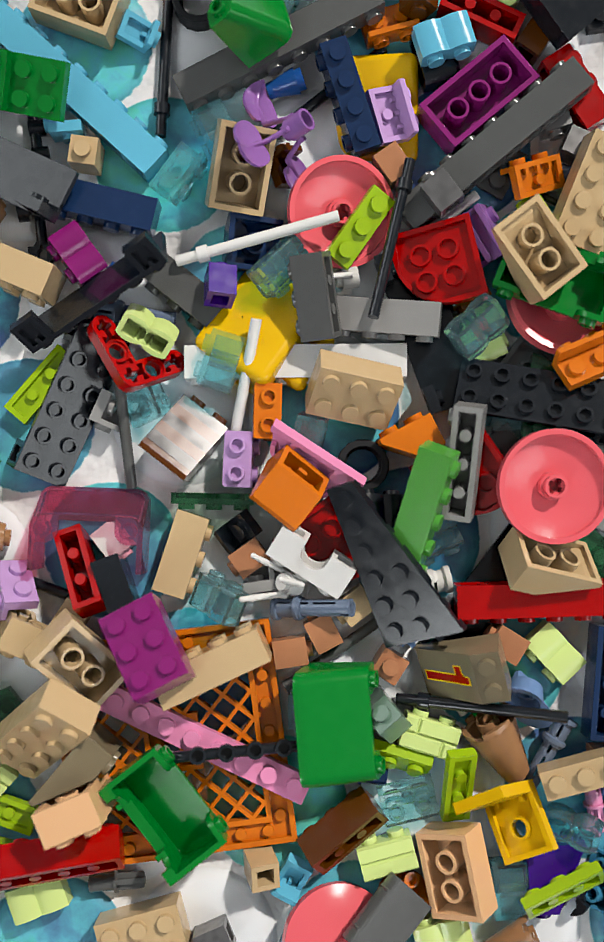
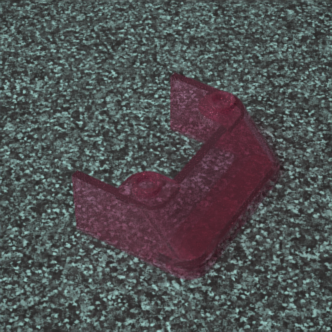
M71 486L46 487L39 496L29 523L27 570L44 568L45 542L51 541L56 537L59 530V520L115 522L114 533L116 539L123 545L136 546L135 574L141 575L148 572L151 499L149 495L140 489Z

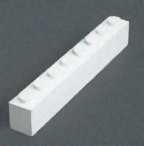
M407 343L295 344L275 376L276 380L274 383H282V386H287V383L282 378H309L307 382L309 384L320 349L401 367L403 380H405L407 377ZM184 345V379L187 382H191V386L204 387L208 386V382H219V386H235V381L240 379L239 374L199 349L197 345Z

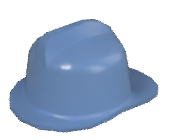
M516 671L513 677H511V701H506L505 703L515 706L550 709L544 702L542 685L535 679L527 677L522 671ZM516 718L520 722L534 728H546L553 723L551 721Z

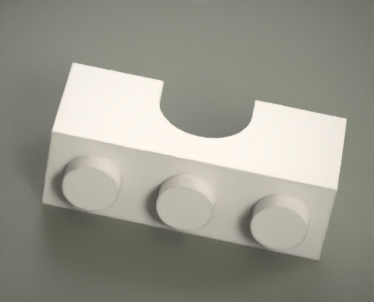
M283 525L265 554L270 557L274 564L280 567L285 566L293 571L294 575L301 581H309L317 586V589L327 597L332 596L338 600L356 573L357 569L354 561L336 549L324 561L312 560L305 551V544L311 533L300 526L292 532Z

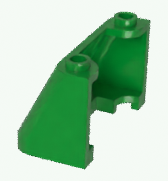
M213 0L207 12L210 28L248 68L284 46L292 36V24L284 0Z
M576 247L588 266L548 298L534 305L578 320V325L594 329L595 326H602L604 323V252L600 251L599 254ZM503 257L492 283L493 289L496 290V295L506 300H512L514 297L528 302L514 282Z
M313 662L295 672L292 691L299 777L303 788H319L379 780L385 774V757L381 756L380 751L375 750L370 695L373 693L374 688H378L379 674L377 670H374V662Z
M156 744L109 777L98 793L107 804L111 800H116L118 802L115 806L117 810L120 811L123 808L156 851L155 859L157 862L162 860L163 865L166 867L162 876L171 887L227 843V830H229V826L221 815L216 816L181 769L173 762L175 756L171 749L166 745L162 747Z

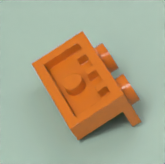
M399 3L386 6L385 16L378 23L361 28L366 49H381L397 41L409 42L412 28L414 25L421 23L420 19L411 20L399 12Z
M547 151L531 155L532 161L529 162L525 161V157L508 161L509 167L501 169L500 174L509 173L515 201L564 187L565 179L559 153L548 156Z
M604 330L599 332L592 331L573 343L566 342L557 348L552 366L568 391L604 377Z
M256 382L254 383L252 437L254 439H263V441H272L273 432H271V426L276 418L280 421L282 418V383L259 384Z

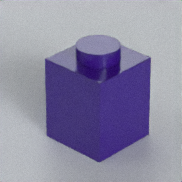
M209 262L204 276V306L231 309L237 295V265L225 262Z

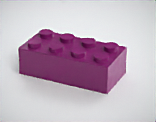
M503 34L419 104L416 113L418 121L446 155L449 153L454 155L462 148L461 144L469 136L474 134L476 137L484 130L483 126L488 120L494 116L499 118L504 114L506 106L515 98L522 99L528 94V88L540 76Z

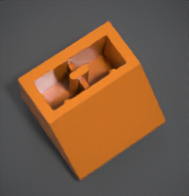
M421 411L403 421L405 426L398 429L395 424L378 434L380 439L376 441L384 450L413 459L416 458L419 446L427 440L441 445L446 443L431 413L423 416Z
M286 444L267 461L249 498L294 532L322 498L330 478Z

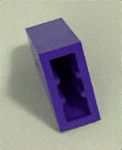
M576 835L554 836L559 849L522 860L524 895L533 888L541 889L549 885L550 881L558 875L566 876L575 871L584 852V844ZM564 903L536 918L547 919L551 915H560Z

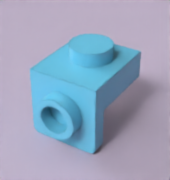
M126 9L114 37L145 53L151 47H156L161 36V32L158 31L161 22L155 19L151 23Z
M43 119L45 132L50 134L55 143L63 142L70 144L71 134L87 136V129L81 119L64 120V123Z
M290 852L279 868L280 888L271 889V895L294 907L298 902L302 888L313 874L314 868L311 867L308 861Z

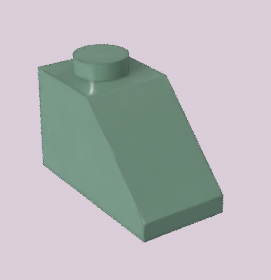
M378 685V688H374L373 693L370 695L373 727L385 740L392 744L413 725L384 689Z

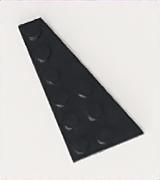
M357 480L329 488L327 490L386 648L464 632L467 628L462 619L458 620L450 609V603L445 597L442 598L432 585L431 578L406 545L402 546L393 534L395 531L389 523L386 524L377 513V507Z

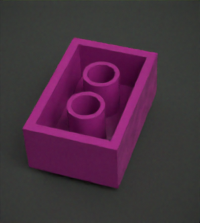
M152 592L98 620L133 702L144 705L196 677L161 599Z

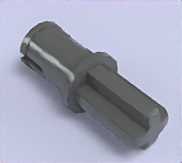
M115 870L114 873L89 875V893L113 890L114 893H119V890L144 888L146 883L145 872H119V870Z

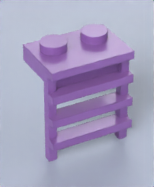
M477 203L466 213L469 212L477 247L485 258L481 262L482 268H484L497 258L503 257L491 230L497 225L499 217L492 206L487 207L484 204Z

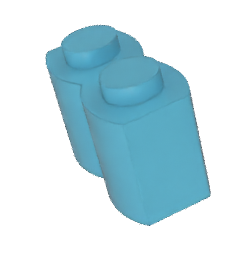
M467 10L456 11L441 18L426 20L414 25L412 28L411 37L421 67L429 66V68H436L441 66L446 59L455 58L456 60H463L471 55L477 43Z

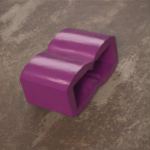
M75 220L47 238L49 246L46 249L55 262L60 260L64 264L66 269L63 272L72 285L77 282L81 287L108 268L101 254Z

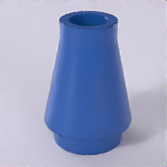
M292 67L272 81L265 83L270 100L279 97L301 95V91L307 89L300 67L296 69Z

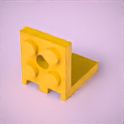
M533 779L501 785L452 803L456 815L485 808L505 866L559 849ZM518 820H521L526 826V834L524 836L520 835L516 830V822Z

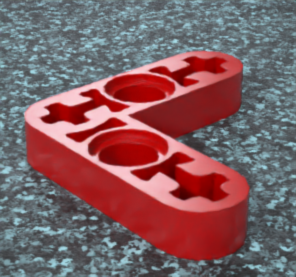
M98 315L94 317L87 327L88 337L114 383L123 392H135L176 378L184 371V356L176 350H170L166 359L149 356L135 360L124 339L115 331V323L107 316ZM109 349H116L120 353L121 359L112 357ZM168 362H170V363L172 364V365H169V366H167V367L165 368V365H166ZM145 366L153 367L156 370L157 376L148 374ZM136 373L138 375L133 381L125 378V376L128 378L135 376Z

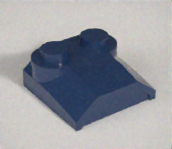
M230 211L224 229L223 242L282 226L284 220ZM281 238L222 254V261L227 264L237 265V273L244 271L279 275Z

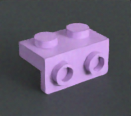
M404 78L398 79L393 85L368 89L365 92L381 141L380 147L388 146L395 140L397 143L408 142L419 132L418 117L414 114L411 93L406 86Z
M225 431L222 485L224 487L254 488V483L257 482L260 475L259 466H255L256 455H260L261 439H254L252 437L253 431Z
M0 561V621L6 620L8 610L37 609L39 598L30 561Z

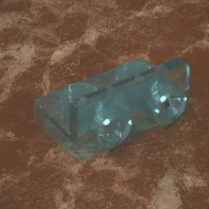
M181 141L149 183L150 188L175 206L180 201L184 202L192 191L191 186L197 179L201 180L208 170L206 155L203 152L197 153Z
M145 366L148 374L157 376L156 370L153 367ZM136 373L135 376L129 378L125 376V378L133 381L138 375ZM161 383L135 392H126L129 419L133 429L164 417L171 409L170 399L165 394Z
M431 773L376 786L381 809L389 820L385 823L387 828L440 814Z

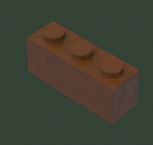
M359 786L357 789L350 791L346 798L336 807L327 810L324 817L318 822L307 827L296 841L311 867L325 875L389 820L372 794L362 786Z

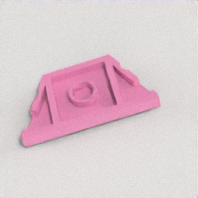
M277 418L271 426V432H273V440L270 444L271 456L275 455L287 444L330 478L322 498H326L329 488L352 480H357L361 487L364 486L367 479L365 476Z

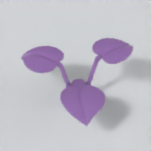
M259 80L248 86L243 93L242 99L245 110L250 118L255 122H260L262 127L273 129L280 123H282V126L278 132L262 140L260 133L249 121L241 120L233 128L234 139L243 158L250 165L257 168L266 166L270 161V154L264 145L280 136H283L287 141H296L285 158L287 166L283 169L284 177L291 189L298 176L306 169L304 163L294 154L301 143L306 140L304 135L314 129L315 123L311 114L304 108L299 109L295 113L292 112L288 116L278 118L267 94L265 80Z

